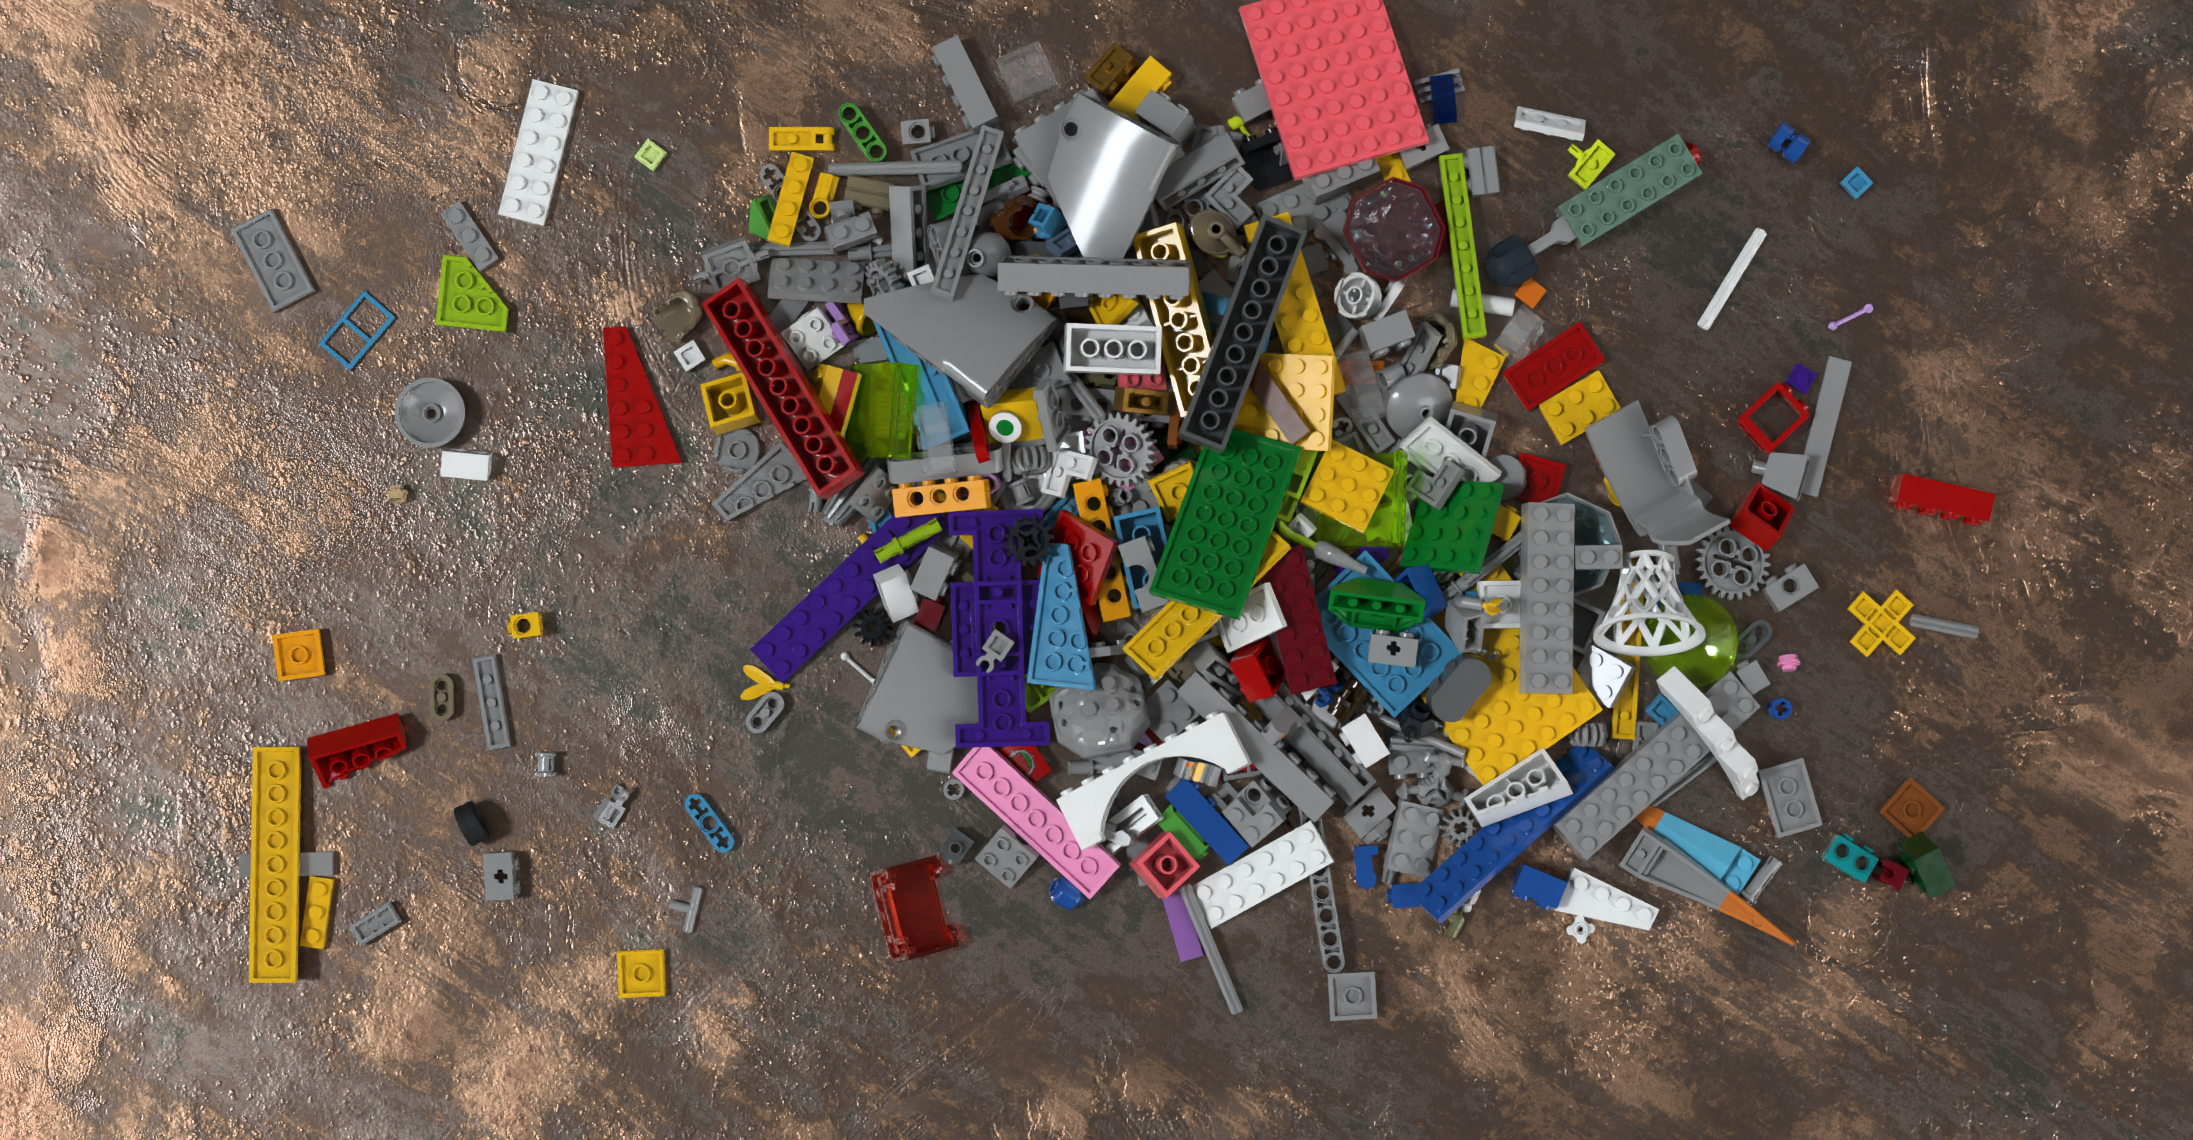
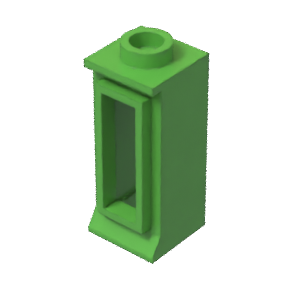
M1172 804L1161 812L1164 819L1157 824L1165 832L1170 831L1194 860L1200 861L1209 853L1207 850L1209 844H1203L1205 840L1177 810L1173 811Z

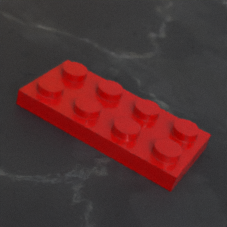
M1579 321L1501 374L1527 412L1604 362L1605 358Z

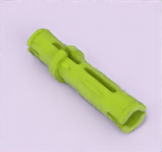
M935 517L903 536L892 538L891 542L873 551L881 564L893 556L904 554L905 550L943 530Z

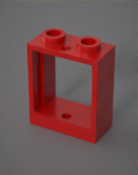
M1779 381L1774 383L1734 420L1765 455L1770 454L1811 416L1807 412L1809 410L1808 406L1799 399L1797 401L1791 395L1793 391L1785 382L1782 384ZM1777 391L1800 417L1771 442L1749 416Z

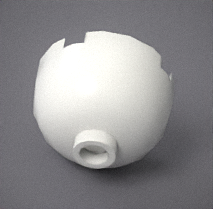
M1360 272L1350 273V276L1342 278L1334 292V302L1337 304L1339 313L1350 319L1364 320L1371 317L1378 311L1382 301L1381 289L1376 280Z

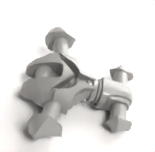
M1427 750L1422 759L1424 764L1434 763L1432 767L1433 773L1419 780L1418 785H1406V782L1403 781L1396 790L1397 796L1400 799L1406 800L1407 795L1416 794L1421 805L1427 806L1429 803L1433 804L1434 807H1441L1447 804L1450 799L1459 801L1461 808L1466 807L1467 804L1464 798L1468 796L1469 790L1455 791V787L1446 778L1450 774L1451 766H1459L1460 769L1466 766V756L1462 759L1452 756L1448 752L1433 754L1430 750Z

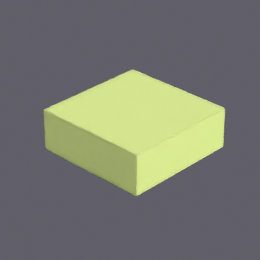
M647 139L634 158L654 172L667 155V152Z

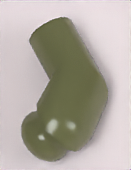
M1460 907L1448 917L1450 925L1445 934L1454 939L1457 937L1465 921Z

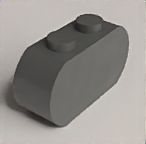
M1461 654L1455 659H1451L1445 665V671L1442 675L1433 679L1429 685L1430 689L1426 693V702L1431 711L1443 721L1456 722L1461 720L1491 684L1489 668L1478 657L1471 654Z

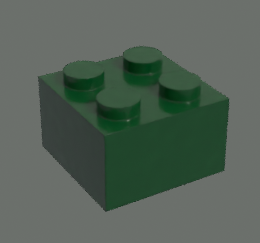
M1922 831L1897 844L1900 850L1898 857L1903 866H1907L1909 870L1907 878L1912 885H1916L1921 894L1925 893L1932 899L1956 887L1939 847Z

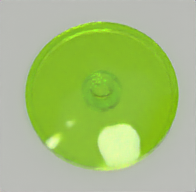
M1683 594L1684 604L1696 621L1705 629L1706 637L1704 641L1684 652L1663 656H1646L1651 668L1660 677L1675 666L1698 688L1717 681L1729 670L1738 649V632L1729 612L1717 601L1699 594ZM1662 603L1658 607L1661 612H1665V605ZM1649 618L1646 624L1652 636H1654L1659 623L1657 618ZM1671 620L1681 631L1680 621ZM1689 624L1691 637L1696 629ZM1666 625L1664 635L1658 646L1677 643L1681 640ZM1643 637V646L1648 647V644Z

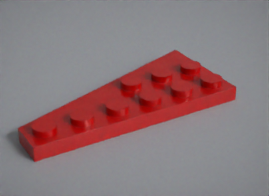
M626 326L603 328L612 468L683 463L628 328Z

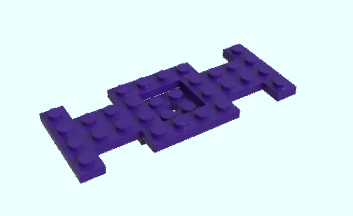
M1043 509L948 512L949 536L973 535L974 582L951 583L953 677L977 676L979 724H955L956 748L1050 745V721L1026 722L1024 675H1028L1040 580H1021V560L1017 563L1014 562L1015 554L1008 556L1007 553L1011 548L1004 546L1005 543L1009 542V539L1004 537V534L1011 533L1008 526L1015 527L1016 518L1023 522V516L1027 515L1029 521H1031L1034 515L1037 516V522L1039 523L1043 519ZM1034 525L1024 526L1021 530L1030 531ZM1015 536V547L1018 550L1020 546L1019 539ZM1001 621L1006 625V632L1003 635L1015 643L1002 662L995 658L993 670L987 673L989 662L983 660L979 666L976 665L978 658L987 654L982 647L993 633V624Z

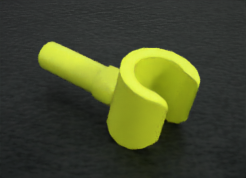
M1239 116L1228 119L1227 122L1232 131L1240 129L1246 138L1252 136Z

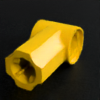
M820 172L813 200L809 206L810 213L816 220L824 221L830 217V202L834 201L840 181L839 177ZM820 203L827 206L826 212L822 215L814 212L815 206Z

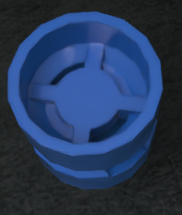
M1784 121L1771 137L1767 146L1776 153L1782 152V157L1794 164L1811 140L1802 133L1796 134L1795 128ZM1786 138L1791 140L1788 145L1784 143Z

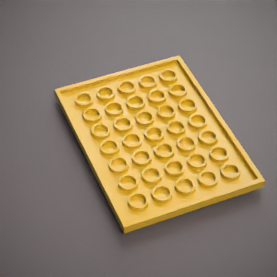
M1500 564L1479 581H1512V579ZM1477 583L1466 591L1474 590L1477 592ZM1444 608L1435 617H1430V619L1453 642L1445 628L1446 608ZM1520 628L1484 629L1483 648L1488 649V652L1495 656L1494 651H1497L1499 656L1496 660H1490L1482 653L1480 656L1469 651L1463 653L1474 655L1487 665L1491 672V684L1461 720L1456 722L1443 721V729L1453 744L1467 750L1465 761L1482 786L1541 748L1546 750L1603 711L1574 668L1572 694H1520ZM1429 686L1419 694L1426 704V693L1430 689Z

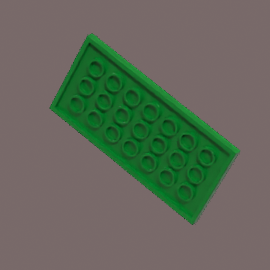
M1232 429L1222 454L1202 448L1149 590L1150 595L1240 620L1302 452L1301 447Z

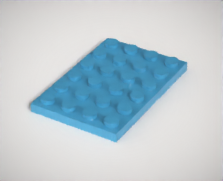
M1365 550L1355 559L1368 567L1365 575L1351 569H1344L1315 598L1328 649L1395 718L1430 685L1433 679L1445 671L1444 667L1451 659H1455L1463 653L1458 651L1455 644L1430 618H1424L1421 623H1415L1396 633L1390 632L1391 636H1399L1400 632L1414 634L1413 638L1419 639L1415 668L1367 662L1370 633L1376 634V630L1349 627L1328 610L1331 587L1355 577L1395 582ZM1395 641L1386 647L1390 650L1391 655H1394L1395 651L1400 649L1396 646Z

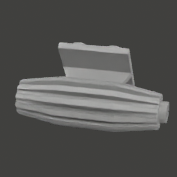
M877 438L856 458L865 474L827 500L821 512L825 515L822 519L832 527L835 524L840 527L850 516L859 511L876 524L893 501L892 489L899 488V484L889 482V475L886 473L888 469L887 458L895 455L896 451Z

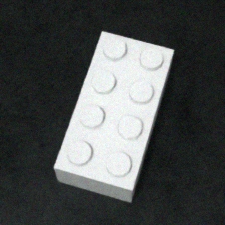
M1066 323L1064 330L1063 372L1158 376L1161 371L1162 327Z

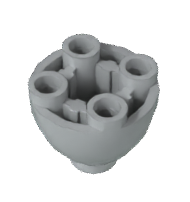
M985 232L978 234L971 239L965 258L966 265L973 274H983L989 278L998 277V261L1002 255L1011 256L1010 246L1000 233Z

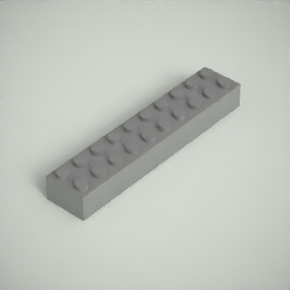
M1723 671L1701 690L1711 701L1714 712L1733 731L1760 708V705L1731 671ZM1678 711L1614 767L1615 770L1557 820L1552 825V828L1579 860L1586 861L1711 750Z

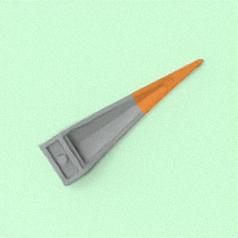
M1643 827L1619 864L1620 867L1641 880L1721 911L1790 945L1796 944L1794 939L1669 840L1661 838L1646 827Z

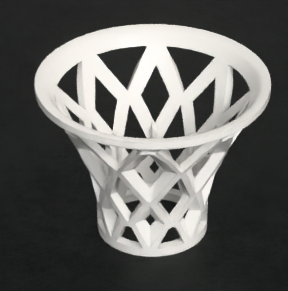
M1638 550L1623 555V569H1620L1616 595L1602 624L1593 632L1595 644L1609 652L1629 656L1670 655L1690 650L1701 644L1706 637L1705 629L1696 621L1684 604L1675 578L1674 557L1670 553L1659 550ZM1649 556L1659 557L1657 565L1653 564ZM1639 557L1636 566H1634L1631 558ZM1655 573L1658 575L1660 582L1655 578ZM1636 574H1638V576L1640 577V582L1638 581ZM1624 593H1625L1626 599H1625V601L1622 603V605L1620 606L1621 600H1624ZM1641 593H1643L1647 600L1645 606L1638 600ZM1659 600L1665 605V612H1661L1656 603ZM1630 607L1631 614L1624 615ZM1647 618H1657L1659 621L1654 636L1651 635L1645 624ZM1632 620L1633 622L1622 635V622ZM1671 620L1680 621L1681 631ZM1612 624L1614 641L1604 636ZM1689 624L1696 629L1691 637ZM1666 625L1681 640L1677 643L1658 646L1664 635ZM1638 626L1648 647L1624 645V643Z

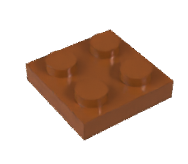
M1908 777L1878 812L1906 838H1910L1921 831L1924 833L1944 811L1945 807L1915 780Z

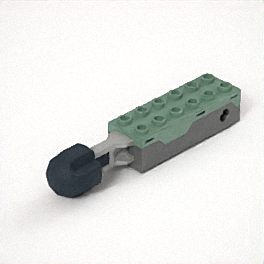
M1676 134L1572 197L1554 210L1558 219L1552 223L1550 232L1528 246L1517 235H1511L1496 244L1489 251L1486 258V270L1489 277L1496 284L1503 287L1520 285L1537 275L1538 265L1534 256L1554 244L1567 245L1573 241L1577 250H1580L1703 174L1699 168L1702 157L1699 149L1694 143L1683 141L1680 135Z

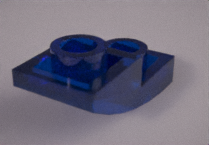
M1453 73L1429 76L1434 125L1457 122Z

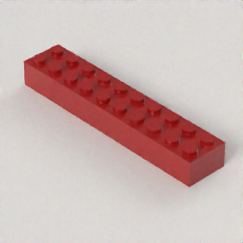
M738 277L701 303L817 496L828 500L863 476L865 472L749 282Z

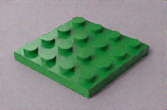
M1459 481L1440 511L1419 498L1399 566L1407 569L1408 567L1429 564L1432 571L1480 574L1505 486L1496 482Z

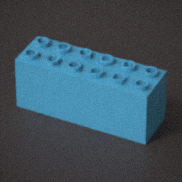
M874 322L926 450H941L946 446L954 445L953 443H958L972 437L967 405L965 402L962 403L952 378L947 374L942 375L898 343L891 333Z

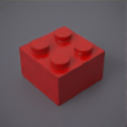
M1757 481L1743 496L1730 520L1731 523L1728 525L1767 552L1783 534L1796 508Z
M1269 635L1237 650L1229 662L1232 673L1236 675L1240 683V690L1246 696L1249 703L1274 696L1286 677L1283 664Z

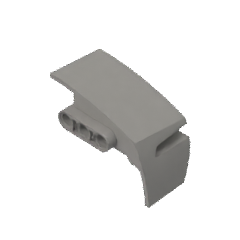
M1635 400L1584 428L1608 483L1639 536L1642 537L1649 533L1652 542L1663 545H1691L1731 523L1729 518L1706 511L1700 499L1694 494L1689 480L1697 476V469L1681 426L1674 416L1670 415L1649 427L1639 401Z

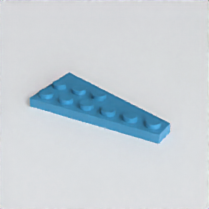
M1052 543L1056 545L1055 548H1049L1048 550L1052 556L1045 555V563H1042L1027 683L1097 691L1071 547L1068 544Z

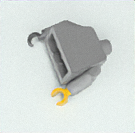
M1462 595L1447 602L1448 606L1445 607V628L1460 653L1469 651L1479 656L1481 653L1485 654L1490 660L1498 658L1499 654L1497 651H1494L1495 656L1488 652V649L1483 648L1484 644H1482L1485 621L1483 609L1491 616L1496 615L1502 610L1496 607L1502 603L1500 598L1496 597L1489 602H1485L1484 599Z

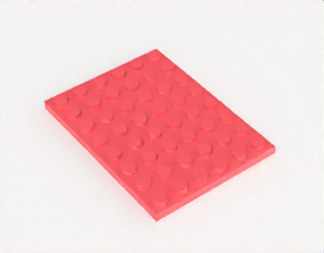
M1262 0L1239 7L1245 31L1294 181L1429 143V138L1383 0Z

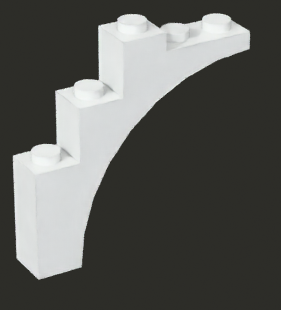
M1675 666L1656 680L1661 693L1685 717L1711 750L1727 774L1736 794L1742 800L1754 795L1760 787L1756 774L1759 769L1755 759L1736 741L1733 730L1714 712L1711 701Z

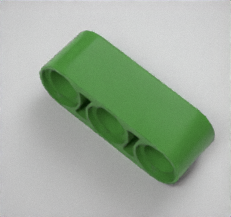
M852 103L843 104L839 109V118L870 162H885L888 156L887 149L859 108ZM852 109L856 112L853 120H845L843 118L846 110ZM862 128L869 130L870 134L866 139H859L857 137V132ZM879 147L883 150L880 158H872L870 156L873 148Z

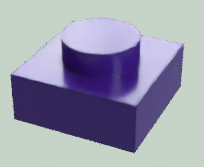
M1795 363L1785 383L1805 395L1817 374L1801 364Z

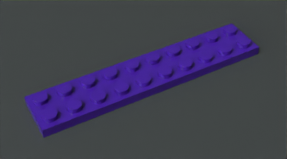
M920 492L914 495V500L917 504H922L923 495ZM944 513L895 518L894 514L750 650L781 683L785 682L879 594L873 574L896 564H899L903 570L908 567L949 528L948 517ZM935 517L937 518L943 531L904 551V554L893 556L880 564L873 550L891 542L892 538L903 536Z

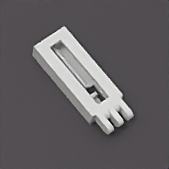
M1143 794L1108 821L1116 824L1117 830L1132 831L1138 838L1164 819L1150 796ZM1108 839L1099 843L1112 856L1124 848V846Z

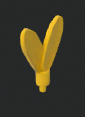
M743 666L745 674L759 684L744 690L740 696L742 700L750 701L772 690L790 688V684L773 680L755 666Z

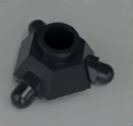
M1421 701L1414 702L1411 706L1408 705L1397 715L1401 731L1404 734L1403 739L1407 743H1411L1414 738L1418 740L1436 732V730L1444 728V722L1432 716L1428 704Z

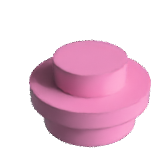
M1786 654L1778 657L1777 668L1782 669L1783 672H1791L1797 670L1796 667L1801 662L1796 654Z

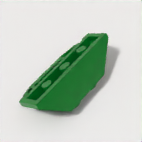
M1355 577L1331 587L1328 610L1349 627L1372 630L1380 629L1396 633L1423 621L1426 600L1403 583Z

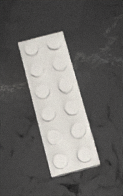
M532 79L498 215L545 226L579 94L578 90Z
M1311 820L1191 887L1201 911L1212 929L1335 861Z

